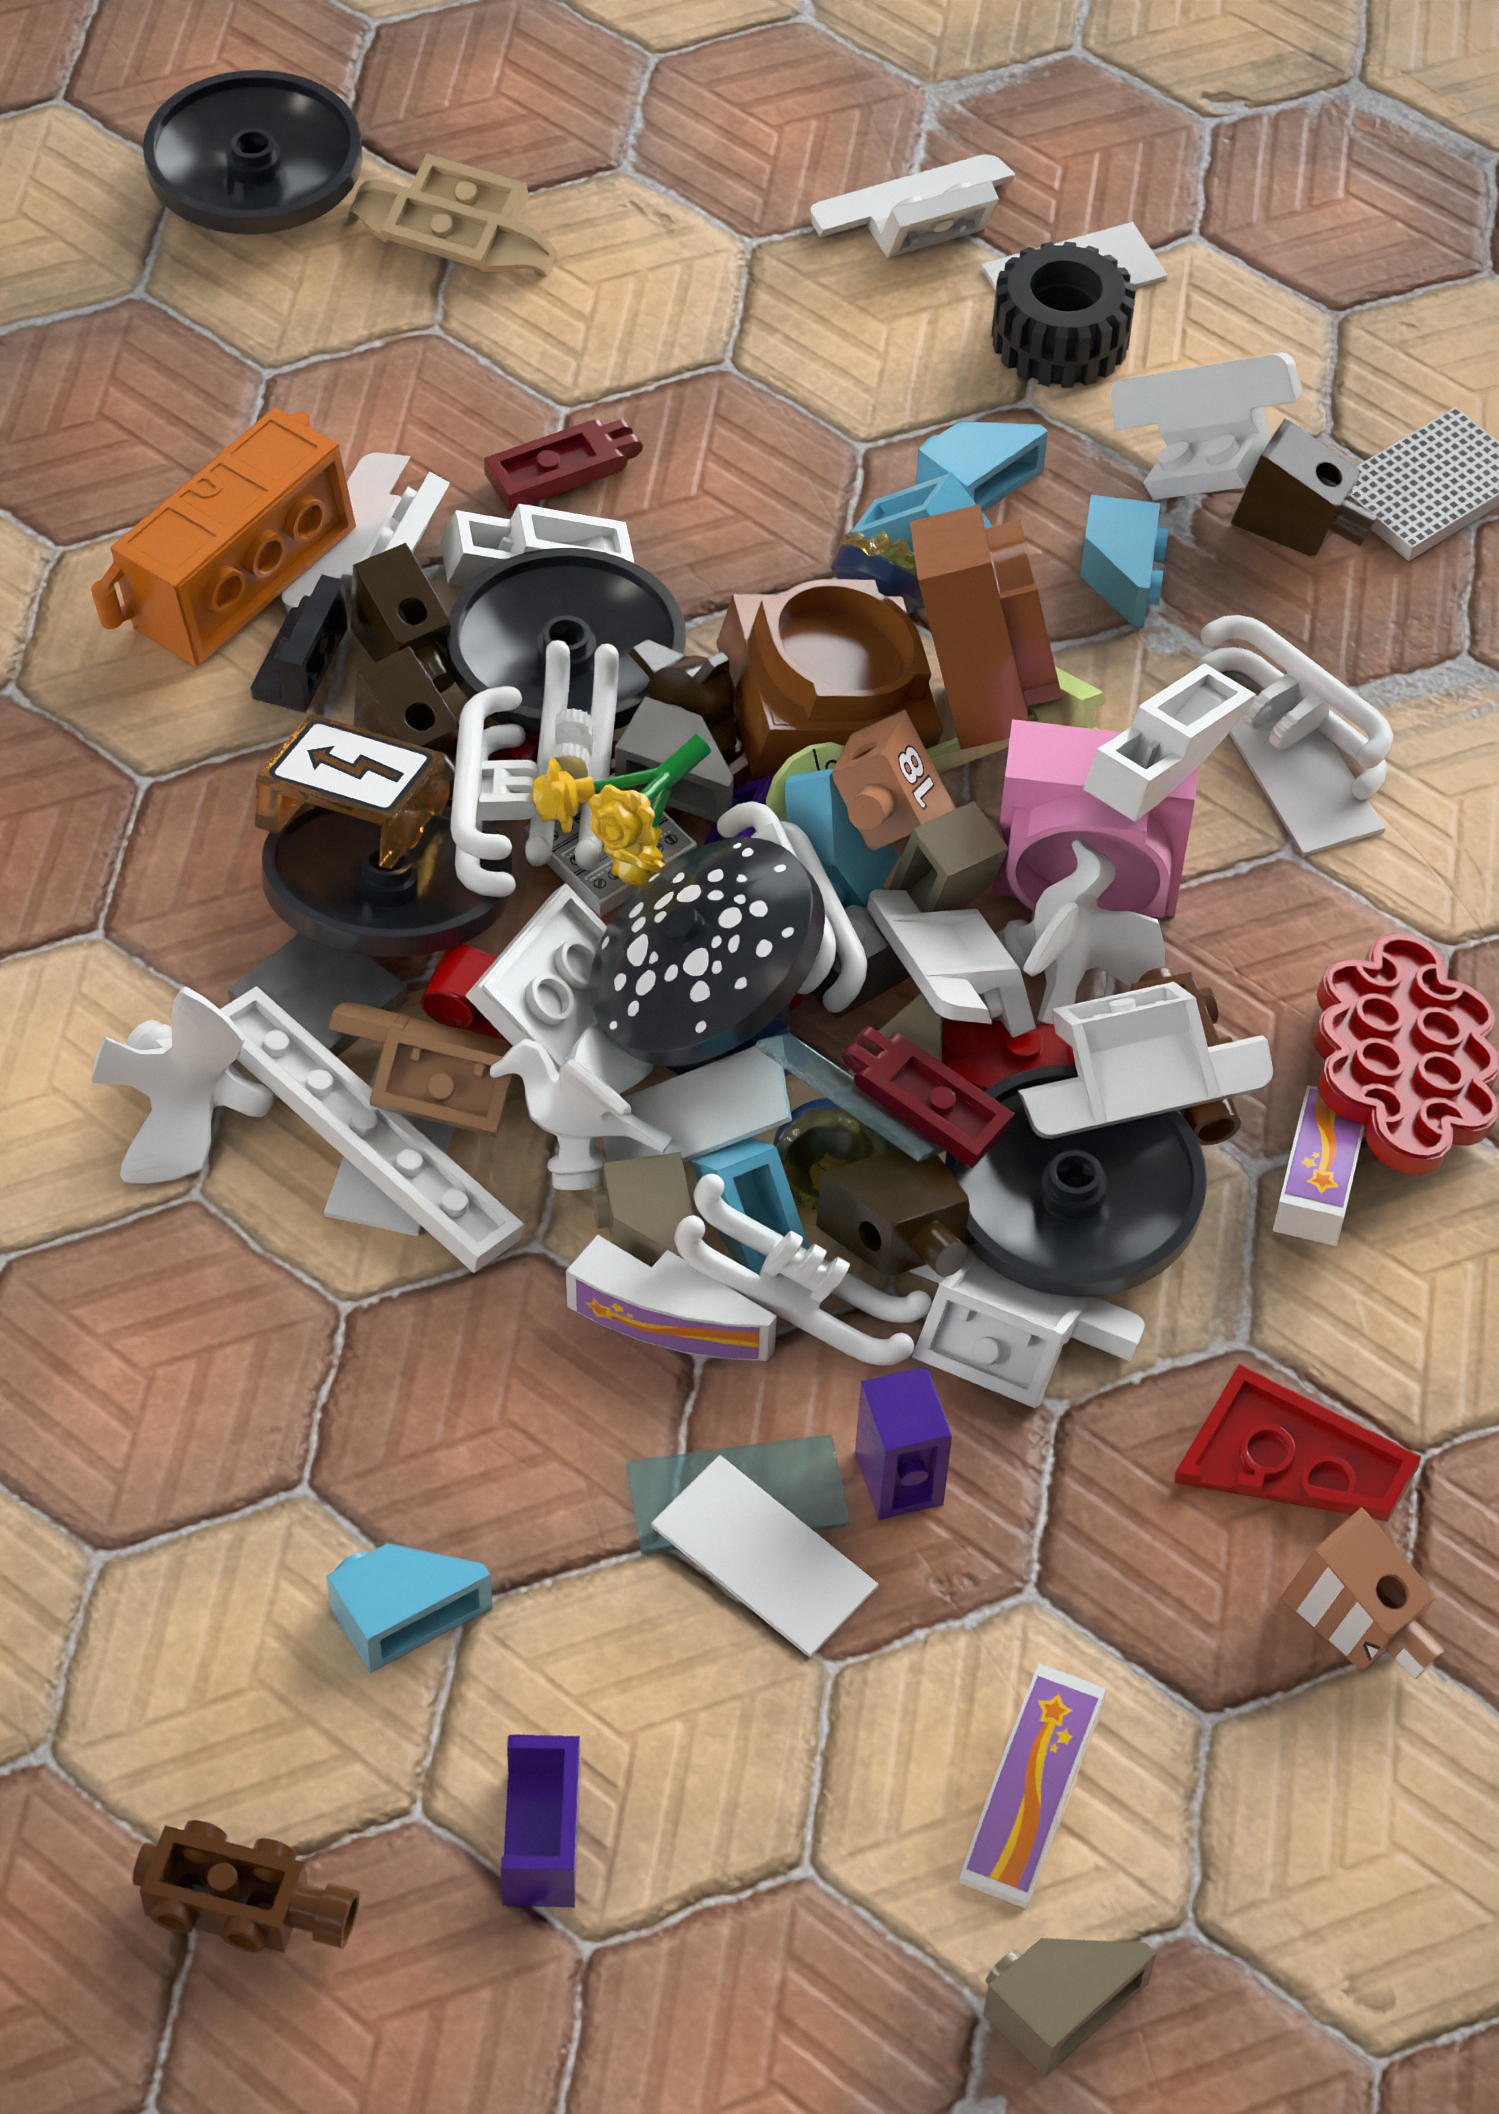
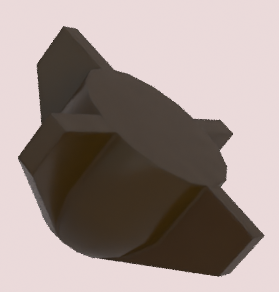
M646 640L631 649L628 654L650 678L646 693L651 695V699L669 705H677L686 711L702 716L721 755L734 748L737 744L733 705L735 702V688L730 676L729 659L723 652L711 658L697 655L685 656L650 640Z

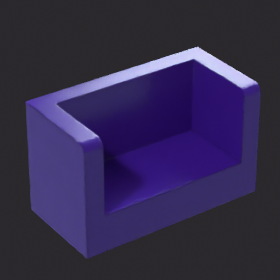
M921 1367L861 1381L855 1454L878 1520L944 1505L952 1433L929 1370Z
M509 1735L507 1738L508 1783L504 1856L501 1857L500 1869L502 1906L575 1907L581 1779L580 1736Z

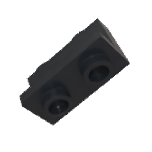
M321 574L311 596L304 595L298 607L290 609L251 685V697L254 700L306 713L348 629L343 579Z

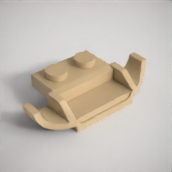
M427 153L410 188L382 180L365 181L359 187L348 211L349 217L358 220L360 218L366 228L383 242L388 240L479 268L481 272H508L528 268L535 270L537 274L548 277L558 255L553 244L543 234L529 225L517 221L529 195L526 183Z

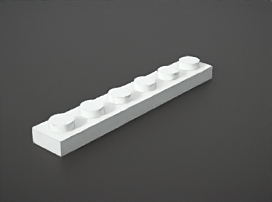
M257 986L220 1009L246 1037L240 1055L236 1059L473 1273L521 1240L524 1227L523 1222L400 1113L370 1106L369 1100L372 1088Z

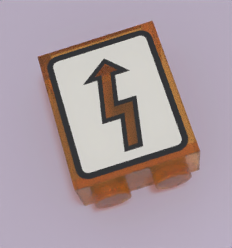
M310 713L256 776L255 827L278 834L304 802L381 825L380 866L392 869L407 848L413 849L416 847L421 838L423 828L433 815L439 816L446 806L450 783L448 780H444L445 754Z

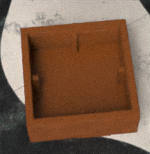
M978 504L909 521L918 582L960 750L1009 739L1012 719L1030 721L1027 706L1062 698L1021 520L985 528L981 507Z
M847 579L808 581L794 586L783 595H732L716 644L718 652H723L729 659L730 676L735 688L734 712L752 778H763L768 775L774 777L789 757L809 745L833 742L845 746L852 733L903 710H906L925 749L938 744L943 729L928 683L932 673L921 637L915 624L907 614L903 597L884 596L879 593L875 580Z

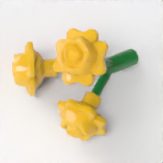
M694 734L657 768L593 781L592 776L574 780L571 774L563 771L555 758H551L548 760L547 773L538 776L533 781L534 790L532 796L536 804V811L541 814L540 818L543 822L558 820L565 834L571 832L572 817L577 814L579 805L588 802L592 813L589 826L594 834L603 841V851L613 859L611 873L614 876L618 875L622 882L639 887L651 875L666 865L663 863V854L657 848L663 831L658 828L673 786L712 752L711 748L700 735ZM650 783L641 793L634 790H619Z

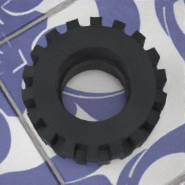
M1064 241V245H1054L1053 242L1041 243L1039 249L1028 247L1020 251V258L1011 257L1005 263L1004 271H1000L997 278L991 333L995 353L1002 354L1001 362L1008 369L1017 368V375L1025 380L1030 378L1037 379L1039 385L1047 387L1054 383L1061 384L1062 388H1074V383L1080 382L1087 386L1096 383L1097 376L1104 378L1110 376L1115 371V365L1123 363L1126 358V352L1129 349L1136 291L1135 285L1130 283L1131 275L1127 269L1117 267L1118 260L1110 254L1102 256L1099 254L1098 248L1089 245L1086 248L1078 247L1075 242Z

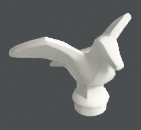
M1082 839L1075 840L1072 843V848L1078 861L1076 871L1044 890L1036 903L1034 920L1031 923L1023 919L1009 921L1006 928L995 934L1020 968L1022 975L1028 973L1033 977L1044 970L1047 985L1037 1020L1048 1024H1054L1052 1009L1075 1004L1076 990L1086 970L1099 967L1131 987L1133 983H1138L1141 976L1155 968L1165 967V946L1157 919L1132 911H1110L1097 906V898L1115 879V865L1105 854L1093 849Z
M183 987L173 1000L171 1026L163 1025L156 1020L143 1022L131 1032L125 1045L104 1037L95 1056L91 1075L92 1083L132 1086L150 1097L152 1111L130 1145L121 1164L120 1176L123 1183L148 1185L176 1181L203 1170L212 1142L211 1119L215 1107L224 1105L247 1116L263 1117L270 1111L273 1102L278 1097L267 1086L244 1078L231 1064L239 1057L246 1037L225 1013L208 999L188 987Z
M592 1028L585 1030L572 1047L569 1061L560 1068V1074L555 1070L552 1059L540 1042L524 1039L510 1048L505 1056L490 1068V1075L493 1078L512 1073L518 1074L523 1078L526 1104L530 1118L541 1129L557 1136L560 1146L559 1153L549 1159L547 1165L549 1171L552 1172L553 1187L556 1189L583 1190L603 1184V1162H606V1159L602 1153L595 1150L594 1142L598 1137H630L662 1153L665 1152L671 1140V1136L634 1116L631 1113L630 1105L620 1096L621 1093L649 1075L654 1064L646 1063L630 1056L607 1033Z

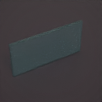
M787 1033L758 1040L755 1048L917 1161L946 1152L941 1146L861 1091L856 1086L852 1076L792 1034Z
M832 1434L626 1461L641 1554L677 1549L651 1527V1522L719 1455L813 1531L848 1527L850 1525Z

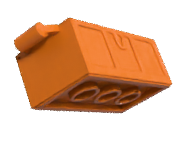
M275 407L110 547L114 562L102 580L96 581L91 586L92 596L101 625L106 629H115L121 626L124 621L131 619L133 629L195 667L202 664L356 528L339 444L313 430L309 415L304 412H295L287 415ZM117 581L124 600V604L121 607L114 587Z

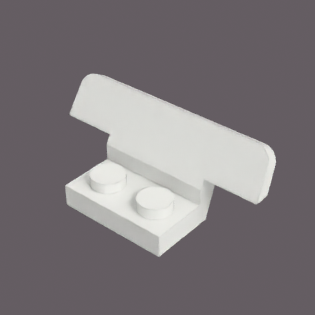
M980 155L817 202L811 207V223L819 237L866 225L886 257L890 258L985 230L999 200L994 187L1012 182L1016 174L998 157Z
M1280 352L1126 378L1114 383L1110 391L1114 430L1158 424L1160 435L1167 447L1158 455L1157 463L1143 482L1152 499L1158 500L1246 487L1261 453L1271 440L1263 407L1296 402L1303 391L1294 360L1288 354Z
M371 453L361 458L347 481L356 528L283 591L282 601L286 612L289 613L291 608L298 607L304 595L311 596L321 574L343 579L345 589L352 591L353 564L405 542L413 553L450 483L429 471L418 492L407 487L401 498L390 493L411 456Z
M877 889L870 892L866 906L868 913L937 1014L951 1020L992 1024L991 1019L999 1017L1013 1038L1036 1029L1020 968L978 909L921 913L906 890Z
M1170 982L1052 1009L1056 1034L1073 1048L1078 1077L1018 1090L1032 1130L1042 1138L1053 1139L1258 1092L1264 1089L1273 1076V1066L1268 1039L1262 1035L1208 1047L1196 997L1175 982Z
M967 1245L965 1246L968 1249V1257L965 1264L951 1276H939L928 1265L909 1270V1272L939 1283L912 1358L1033 1408L1040 1406L1063 1344L1067 1343L1070 1338L1131 1362L1145 1328L1143 1319L1137 1314L1096 1297L1054 1295L1011 1281L981 1261Z

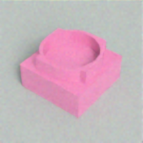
M1012 719L999 828L1003 833L1005 844L1009 850L995 881L992 883L991 895L1018 898L1025 906L1032 910L1031 921H1033L1036 903L1044 890L1076 871L1078 861L1072 848V843L1075 840L1082 839L1093 849L1105 854L1115 865L1114 881L1097 898V906L1099 908L1110 911H1132L1145 916L1164 918V916L1174 917L1195 803L1198 767L1157 806L1137 821H1133L1083 790L1097 749L1122 732Z

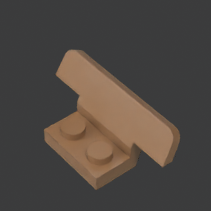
M341 1003L332 1012L328 1030L384 1043L369 1100L370 1106L493 1137L497 1136L511 1079L513 1076L521 1077L515 1073L493 1078L490 1075L491 1066L501 1060L510 1048L513 1047L509 1041L359 1003Z

